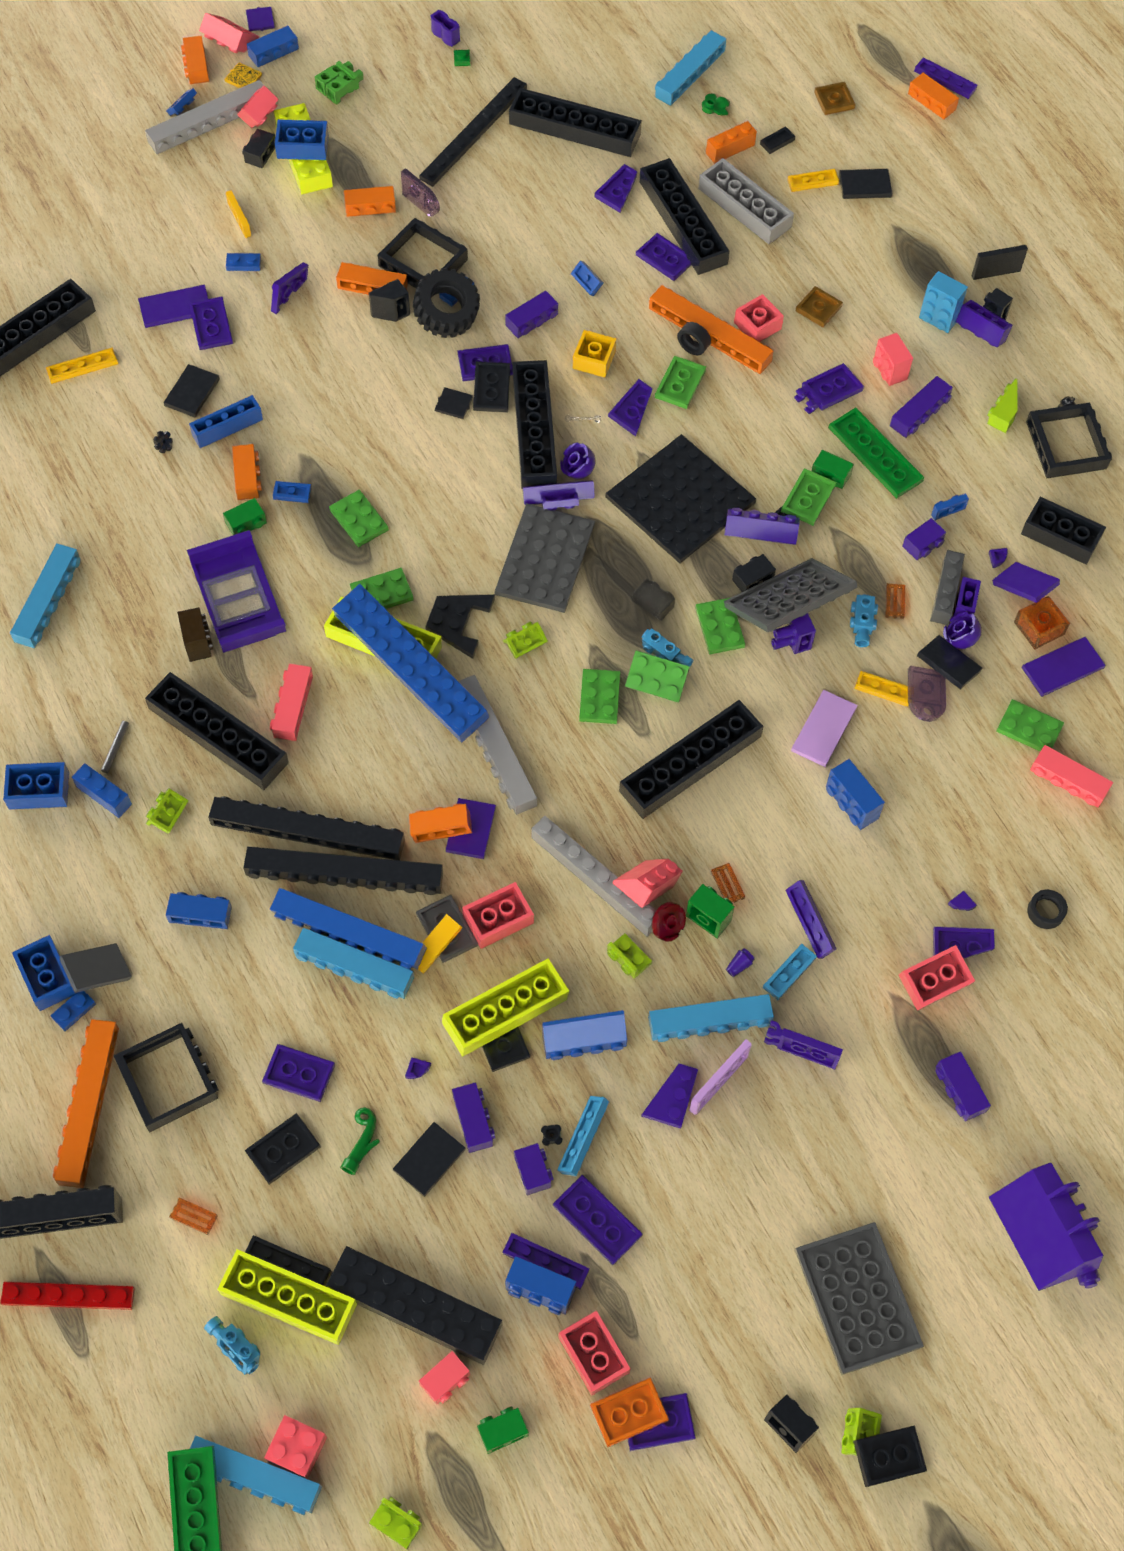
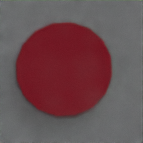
M675 902L662 904L653 916L652 930L654 935L665 942L678 938L680 935L678 933L685 927V910Z

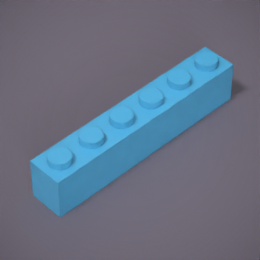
M712 30L707 35H704L702 40L695 44L692 50L686 53L683 59L677 62L670 72L668 71L661 81L656 83L655 97L671 106L723 54L726 49L727 39Z
M56 543L10 631L14 643L35 648L36 644L41 641L42 633L45 627H48L52 613L57 610L58 602L64 596L65 588L68 582H71L75 568L80 565L81 559L77 549Z
M306 928L302 929L293 947L294 954L300 961H310L320 969H330L334 974L341 977L344 975L350 977L352 981L358 984L363 982L368 984L371 989L375 991L383 990L388 992L389 996L396 999L399 997L405 999L414 980L412 970Z
M769 994L649 1011L648 1015L652 1041L657 1040L658 1042H665L669 1038L676 1037L678 1039H686L690 1035L706 1036L711 1032L722 1034L729 1032L731 1029L743 1031L752 1026L764 1028L769 1026L774 1018Z
M195 1435L190 1449L214 1446L217 1482L221 1483L222 1479L230 1481V1487L240 1491L245 1487L250 1489V1494L263 1499L265 1495L272 1498L271 1503L284 1507L286 1503L293 1506L292 1511L305 1515L306 1512L312 1514L322 1488L319 1483Z

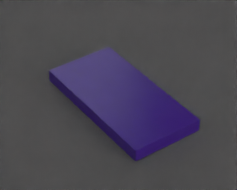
M204 284L138 298L145 328L191 319L189 303L206 300L208 295Z
M1083 637L1023 664L1022 669L1038 693L1043 697L1104 669L1106 665L1088 639Z
M583 1175L552 1205L612 1265L643 1236Z

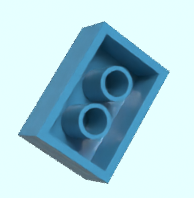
M938 271L927 285L919 318L949 333L956 324V319L963 305L968 286Z

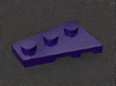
M624 164L595 192L594 198L621 213L637 178V171Z
M302 262L273 283L271 312L277 314L280 311L279 306L282 303L286 304L288 302L291 292H296L307 280L308 264Z
M638 379L609 412L608 417L636 437L652 388Z
M934 927L933 956L955 945L963 959L995 949L994 929Z
M678 1063L641 1117L681 1129L698 1069Z

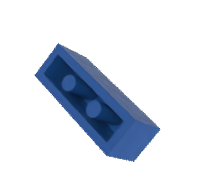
M288 25L247 43L248 56L257 67L299 49L297 36Z
M85 763L72 776L78 789L118 818L132 805L127 793Z
M177 892V894L170 893L166 918L169 923L228 929L232 906L230 901L224 897L209 898L202 894L191 896L183 892Z

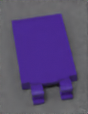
M843 363L803 382L802 388L796 390L798 395L794 396L797 402H801L807 397L809 399L806 402L808 407L804 408V410L811 414L818 407L822 411L862 392L864 386Z
M770 1022L769 1026L774 1028H768L764 1043L775 1045L777 1049L834 1070L836 1069L843 1049L786 1028L782 1030L778 1022Z

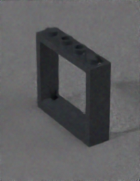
M414 218L377 255L379 267L386 271L407 275L408 284L417 289L418 283L424 276L392 257L415 233L454 255L443 267L447 268L448 271L455 269L457 272L468 260V249L464 245L452 240V238L440 233L437 229L428 226L425 222Z
M1090 402L1029 412L1026 424L1046 479L1108 468L1110 461H1112V454L1108 451L1106 438L1101 433V425L1097 422L1096 412L1092 409ZM1084 416L1098 457L1055 463L1041 423Z
M183 1023L114 1055L149 1133L218 1099L215 1092L219 1091L214 1079L209 1080L207 1074L211 1072L206 1062L201 1063L199 1059L202 1056L198 1045L193 1046L191 1039L194 1037L190 1028L185 1029ZM182 1037L208 1092L152 1119L127 1063Z

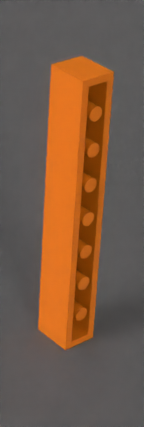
M661 285L650 297V310L681 328L687 322L698 323L709 333L711 346L758 374H761L772 362L774 351L770 347L734 328L726 321H722L712 313L688 301L685 297L676 294L671 289Z
M91 1019L90 1026L86 1027V1044L81 1048L82 1061L76 1070V1077L78 1079L76 1085H73L72 1088L73 1101L72 1105H69L67 1109L68 1123L64 1125L62 1132L64 1137L63 1145L59 1146L58 1166H55L53 1170V1178H55L59 1186L84 1188L119 1032L116 1022Z

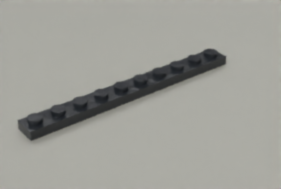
M513 77L419 175L420 180L433 187L512 105L519 88L527 89V83Z

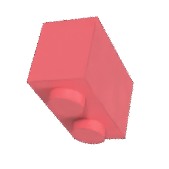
M451 1351L419 1380V1384L436 1405L439 1402L443 1404L453 1395L451 1392L457 1386L461 1388L469 1381L470 1371L456 1354Z

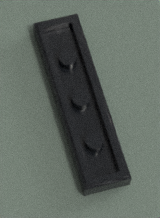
M254 1235L245 1251L247 1254L323 1286L331 1271L330 1268Z

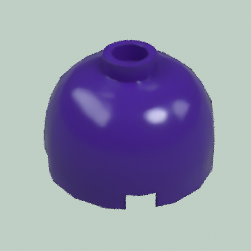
M578 442L570 445L563 453L565 455L563 461L560 460L562 472L574 479H584L589 476L596 464L593 451L587 445L579 444Z
M965 611L953 616L949 620L951 623L948 627L945 625L943 635L947 642L958 649H966L975 645L982 633V627L978 618L973 613L969 614Z

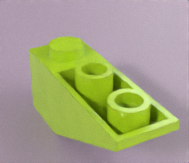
M1015 378L1012 384H1007L1004 390L1005 394L998 397L995 403L996 406H992L987 414L989 416L987 424L1004 433L1010 428L1017 414L1018 379Z

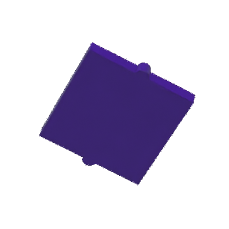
M257 7L246 10L249 31H263L275 28L271 7Z

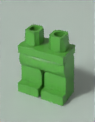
M338 61L336 65L327 68L315 76V86L319 92L337 105L347 93L359 89V82L363 80V72L359 69L353 72V65L349 61L344 64Z

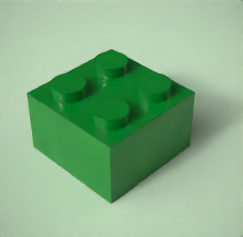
M702 884L688 901L686 917L718 939L731 923L735 906H733L729 899L719 896L712 887Z

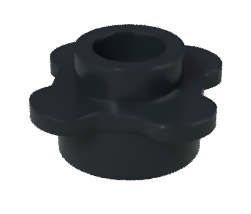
M1073 396L1060 400L1058 407L1076 405L1074 402L1075 398Z
M558 1124L543 1126L541 1128L543 1133L542 1144L545 1146H549V1144L560 1145L563 1140L560 1137L561 1126Z

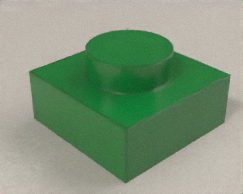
M454 50V66H470V50Z

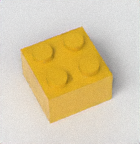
M583 330L573 354V369L605 378L616 353L617 339Z

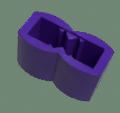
M437 10L430 15L431 31L435 36L442 38V41L451 47L460 42V26L455 20L449 18L442 10Z

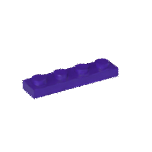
M924 57L915 66L914 72L918 74L925 73L940 85L967 99L977 90V84Z
M804 880L797 881L785 891L817 958L823 959L837 948Z
M511 1233L502 1252L512 1259L516 1256L575 1280L576 1288L581 1290L590 1269L514 1233Z

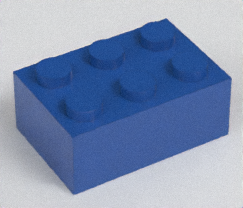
M278 119L275 137L277 159L326 160L329 139L327 121Z
M848 759L831 769L826 790L831 797L836 799L839 808L849 815L852 824L862 830L878 820L885 802L852 761Z
M65 762L6 765L3 800L8 809L67 807L69 770Z
M50 935L12 952L30 995L39 1011L75 994L60 962L61 956Z
M516 1256L505 1280L506 1290L509 1291V1295L518 1299L521 1296L527 1298L530 1304L537 1307L544 1305L549 1308L548 1311L556 1315L561 1313L566 1315L576 1289L575 1280Z

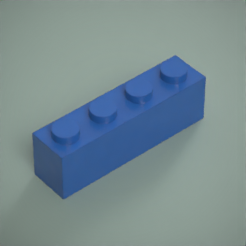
M251 395L189 423L192 437L199 448H202L262 421L263 417L261 407L254 396Z

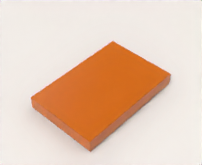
M651 1377L590 1404L607 1448L669 1421Z

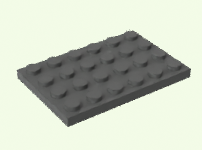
M526 503L499 577L495 595L565 613L595 526V521L555 510L543 509V507Z
M811 558L725 600L724 605L728 610L764 631L772 632L776 628L788 624L792 620L804 616L806 613L818 609L822 605L834 601L836 598L848 594L858 587L857 581Z
M875 1222L795 1248L797 1258L841 1375L924 1347Z

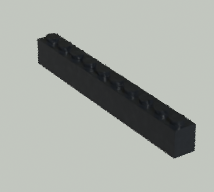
M226 796L221 798L214 797L208 816L212 826L400 861L405 842L404 832L396 828L385 829L379 825L369 826L358 821L348 822L341 818H326L321 814L310 815L300 810L294 812L284 807L273 808L263 803L257 805L246 800H232Z
M248 846L243 867L245 875L253 879H258L259 877L274 881L286 879L290 882L306 881L310 884L326 883L330 886H337L339 884L350 888L361 886L370 890L382 888L392 892L396 890H404L407 893L424 892L427 895L441 894L443 879L442 864Z

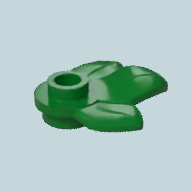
M713 93L707 94L701 104L702 111L707 114L728 115V111L725 108L729 106L730 101L724 97H717Z

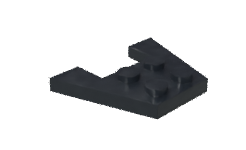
M495 594L437 596L426 624V630L441 636L443 641L473 659L479 642L477 639L462 636L472 608L490 613L495 600Z

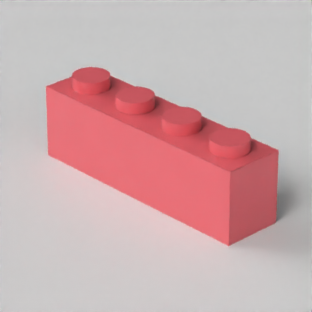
M289 664L288 670L284 671V685L279 689L280 700L279 703L275 704L274 708L275 719H272L270 723V730H272L274 738L291 741L297 740L313 679L311 667Z
M1046 745L1043 746L1030 769L1035 775L1051 781L1053 785L1067 790L1071 795L1078 796L1089 805L1098 808L1113 784L1107 778Z

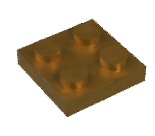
M845 82L816 87L814 90L824 115L855 109L856 104Z
M814 286L796 306L795 311L819 326L824 327L840 310L843 302Z

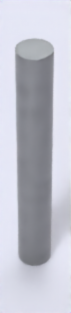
M127 721L121 722L101 771L104 773H108L129 726Z

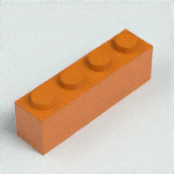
M342 262L336 276L338 289L367 295L374 289H378L396 279H399L406 290L408 287L407 275L354 265L352 263Z

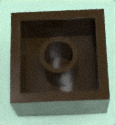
M200 607L177 612L189 662L212 657L210 650H213V644L205 613L201 614Z

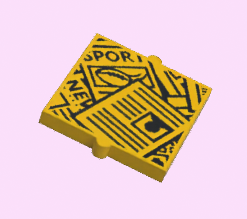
M238 63L233 70H230V73L224 80L229 84L242 88L259 80L262 72Z

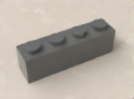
M951 550L946 552L930 618L931 622L944 625L949 624L965 557L963 553Z

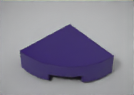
M1007 548L989 550L992 568L999 567L1004 563L1008 554Z
M965 891L958 894L948 903L950 907L956 910L970 911L977 906Z
M411 1057L405 1078L416 1079L425 1075L430 1069L431 1063Z

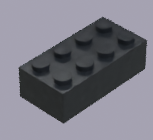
M1040 496L1025 522L1021 535L1087 565L1102 538L1106 526Z

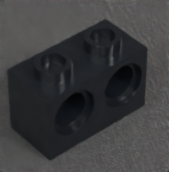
M995 288L992 293L989 292L985 296L983 307L1006 320L1013 298L1000 289Z

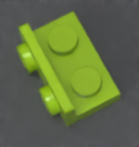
M530 621L521 626L523 630L519 632L513 630L506 634V639L502 640L504 644L507 643L515 659L548 642L538 622L532 624Z
M170 788L165 792H160L155 800L158 802L155 809L151 807L146 815L148 818L146 824L148 826L153 824L167 834L170 833L189 801Z
M625 933L614 943H608V956L621 965V969L626 975H631L634 979L652 964V960Z
M849 1408L845 1416V1430L841 1442V1453L857 1456L853 1441L880 1434L882 1414L863 1408Z
M383 1497L382 1503L369 1524L405 1549H408L422 1526V1523L419 1522L420 1516L411 1510L406 1513L400 1509L402 1504L394 1498L390 1497L387 1500Z

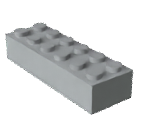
M724 158L700 174L698 189L766 243H772L792 227L794 213Z

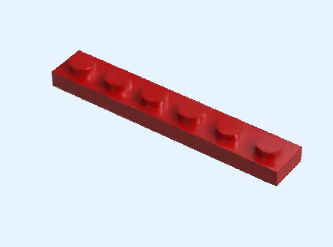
M3 1282L0 1304L6 1306L132 1310L135 1288L134 1286Z

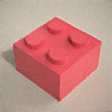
M263 85L253 94L237 115L249 127H258L267 119L265 115L275 110L278 106L276 102L279 99Z
M762 294L736 309L734 323L743 333L761 342L782 329L784 315Z
M898 333L878 339L873 363L881 372L883 380H886L889 386L908 380L913 357Z
M284 1415L264 1459L288 1472L308 1479L327 1436L321 1431Z

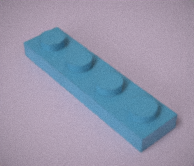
M590 1096L557 1169L560 1173L577 1176L609 1104L605 1097Z

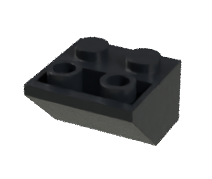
M399 279L368 293L370 312L373 318L397 322L410 315L409 292Z

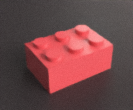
M516 882L462 907L463 917L477 940L480 949L534 924V914Z
M956 945L902 971L898 975L917 1011L975 982Z
M597 1310L559 1332L558 1338L591 1396L630 1373L628 1363Z

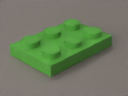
M674 355L655 393V398L687 409L706 372V366Z
M804 468L782 506L781 512L787 515H794L796 518H800L801 521L814 526L837 482Z
M360 489L329 506L331 513L357 547L389 531L387 524Z
M402 567L350 583L351 591L361 584L385 609L414 600Z
M729 598L700 603L695 606L709 655L745 648V641L737 615L725 608L724 601Z
M636 650L625 687L679 703L690 666Z
M583 669L579 722L617 724L620 671Z
M1012 699L996 732L1041 751L1044 745L1053 748L1064 722Z

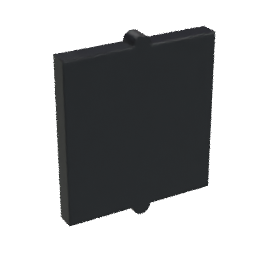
M444 387L441 396L438 397L435 411L464 419L467 410L470 409L469 405L473 395Z

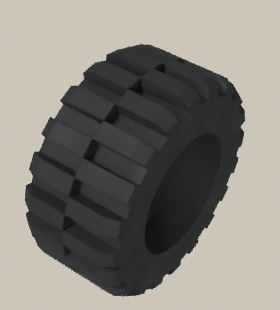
M441 268V271L435 269L431 274L427 273L420 280L414 295L413 312L414 316L418 317L417 322L420 325H424V330L427 332L430 330L432 335L435 336L439 334L441 338H447V335L453 338L457 336V333L462 335L472 327L480 307V294L477 293L476 285H472L473 281L465 277L466 274L462 272L459 274L455 269L448 271L447 268ZM439 293L450 294L459 301L462 309L455 313L442 312L434 306L431 297Z

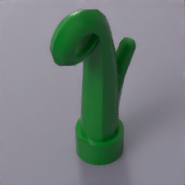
M366 1107L358 1109L354 1116L356 1122L366 1126L349 1156L344 1159L340 1166L344 1172L350 1175L356 1174L362 1159L372 1148L380 1143L379 1139L370 1143L376 1127V1116L371 1109ZM365 1114L369 1119L363 1120L360 1116Z

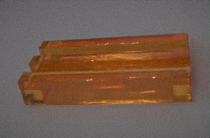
M887 583L885 618L893 616L895 619L897 617L904 619L905 585ZM891 588H893V611H890ZM898 589H901V594H900V612H897V590H898Z
M730 863L711 869L712 876L723 898H727L734 903L740 899H745V894ZM725 869L727 870L738 895H735L731 887V884L724 872ZM717 872L720 873V875H721V877H722V879H723V881H724V883H725V885H726V887H727V889H728V891H729V894H730L731 898H729V896H728V894H727V892H726V889H725V887H724V885H723V883H722V881H721V879H720V877H719V875H718Z
M179 1197L177 1205L174 1206L173 1212L169 1216L170 1219L208 1235L218 1215ZM181 1206H186L192 1210L210 1217L211 1220L205 1219L199 1215L181 1208ZM178 1212L208 1225L207 1228L177 1216Z

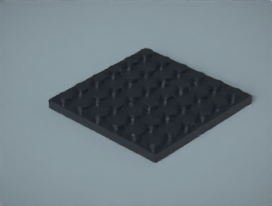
M682 434L605 493V497L678 563H682L725 528L728 509L740 508L746 511L756 503V498Z

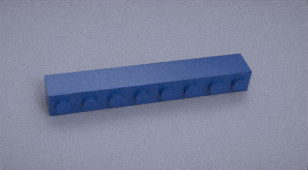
M282 888L278 889L270 907V910L275 913L274 917L285 921L286 918L290 919L295 926L303 928L304 925L308 926L313 932L318 934L323 932L328 934V938L336 941L341 939L346 941V945L356 949L359 946L364 948V952L375 956V953L382 955V959L392 963L397 961L400 963V966L409 970L411 968L418 970L427 949L421 942Z

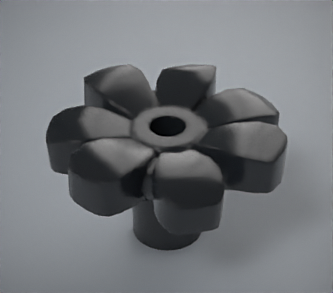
M158 431L157 436L153 438L154 447L160 453H165L172 449L170 444L173 443V439L169 438L171 436L170 432Z

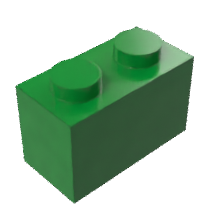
M821 450L813 463L811 471L837 482L835 487L843 489L852 474L854 464L825 450Z
M255 498L223 512L225 524L232 535L261 528L267 523L265 513Z
M511 1406L502 1410L500 1416L495 1418L488 1416L480 1420L481 1424L477 1425V1429L487 1454L529 1436L519 1408L513 1409Z

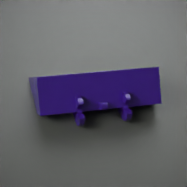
M1052 1163L1030 1170L989 1196L1038 1291L1099 1269L1104 1256L1091 1234V1231L1098 1227L1099 1218L1093 1217L1083 1220L1080 1212L1087 1209L1085 1204L1075 1205L1071 1198L1072 1195L1078 1192L1079 1183L1071 1182L1064 1185Z

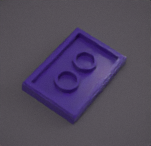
M658 233L636 251L637 257L673 281L691 266V262L686 257L685 252Z
M223 296L189 303L199 350L233 344Z
M508 344L457 350L462 381L475 380L476 361L510 363V375H513Z
M1018 562L1012 564L992 580L994 586L1035 603L1060 585V579Z
M458 798L457 804H466L470 811L472 833L449 837L446 853L484 859L496 805Z
M277 1044L262 1083L321 1102L335 1067V1062Z
M687 1393L660 1398L669 1421L629 1438V1450L635 1451L695 1440Z

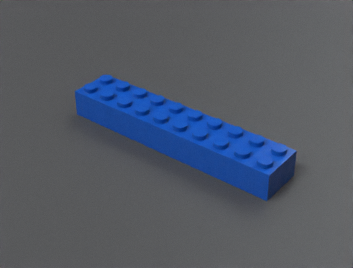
M361 584L356 586L332 608L335 616L461 743L489 719L487 710Z

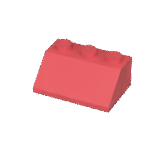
M205 13L199 30L205 34L204 37L210 40H217V44L223 47L228 46L229 50L234 53H238V51L245 53L247 51V43L259 38L258 35L234 22L210 13Z
M669 859L645 860L615 879L613 884L643 908L672 889L683 871Z

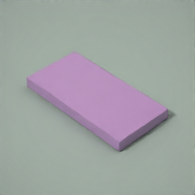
M823 690L791 751L826 767L858 705Z
M746 1039L692 1098L690 1112L697 1115L749 1056L752 1043Z

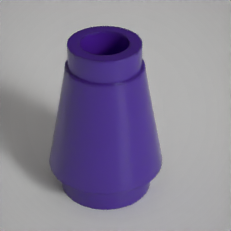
M743 948L741 951L738 950L725 970L734 978L753 965L752 962L755 958L748 950Z

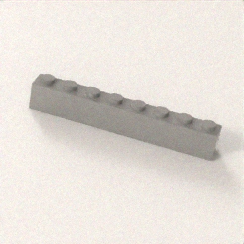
M257 80L146 129L145 133L148 143L155 153L159 154L240 118L237 113L253 94L263 86L262 82Z
M472 675L458 681L488 712L489 719L475 730L477 735L475 739L478 746H482L484 750L483 756L486 762H490L492 766L491 772L494 778H498L500 782L498 785L501 793H505L508 798L506 802L509 809H513L517 815L537 807V797L476 676Z
M546 816L532 827V839L646 937L649 936L653 931L652 920L656 909L650 904L641 908L613 884V881L618 878Z

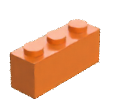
M202 35L183 38L184 45H181L182 55H185L182 56L184 66H187V68H184L185 77L189 78L190 84L209 82Z
M925 73L920 74L910 82L908 94L942 119L947 118L957 109L959 97Z
M749 121L707 139L706 154L714 164L722 158L727 159L755 146L757 131Z
M393 186L344 190L347 217L396 212Z
M254 444L232 446L237 499L259 498V491H262L261 480H258V476H261L260 466L256 464L259 461V452L255 451Z
M455 804L445 808L437 807L434 810H420L409 814L410 835L415 843L472 833L471 815L466 804Z

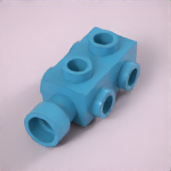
M857 595L855 602L852 601L851 612L854 613V617L850 619V628H853V633H857L855 645L858 647L869 646V635L872 634L873 630H876L877 619H874V615H877L878 604H875V596Z
M651 628L650 630L647 629L642 635L643 649L647 653H653L657 657L687 666L692 665L694 660L688 655L684 656L674 643L669 642L659 632Z
M218 1316L213 1317L207 1322L204 1329L210 1336L213 1335L217 1339L216 1344L222 1350V1353L228 1356L236 1365L237 1370L241 1371L244 1375L253 1373L259 1366L260 1351L258 1347L253 1343L251 1344L246 1339L244 1332L240 1328H236L232 1323L225 1328Z

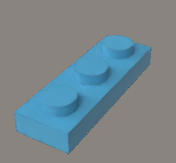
M801 944L763 985V989L779 1000L816 960L817 956Z

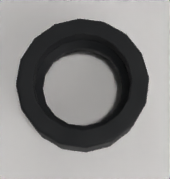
M687 322L677 334L681 347L692 355H702L711 344V337L707 330L695 322Z
M1049 889L1040 890L1034 894L1029 902L1027 913L1029 919L1036 926L1043 929H1052L1062 923L1067 915L1068 906L1060 893ZM1040 900H1049L1058 907L1059 914L1054 919L1044 918L1038 913L1036 904Z

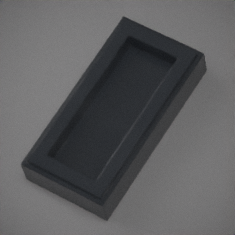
M785 126L760 140V145L771 154L795 141L796 136Z

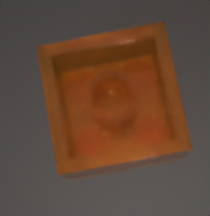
M1050 596L1019 610L1014 620V623L1034 650L1065 635L1070 625V622Z

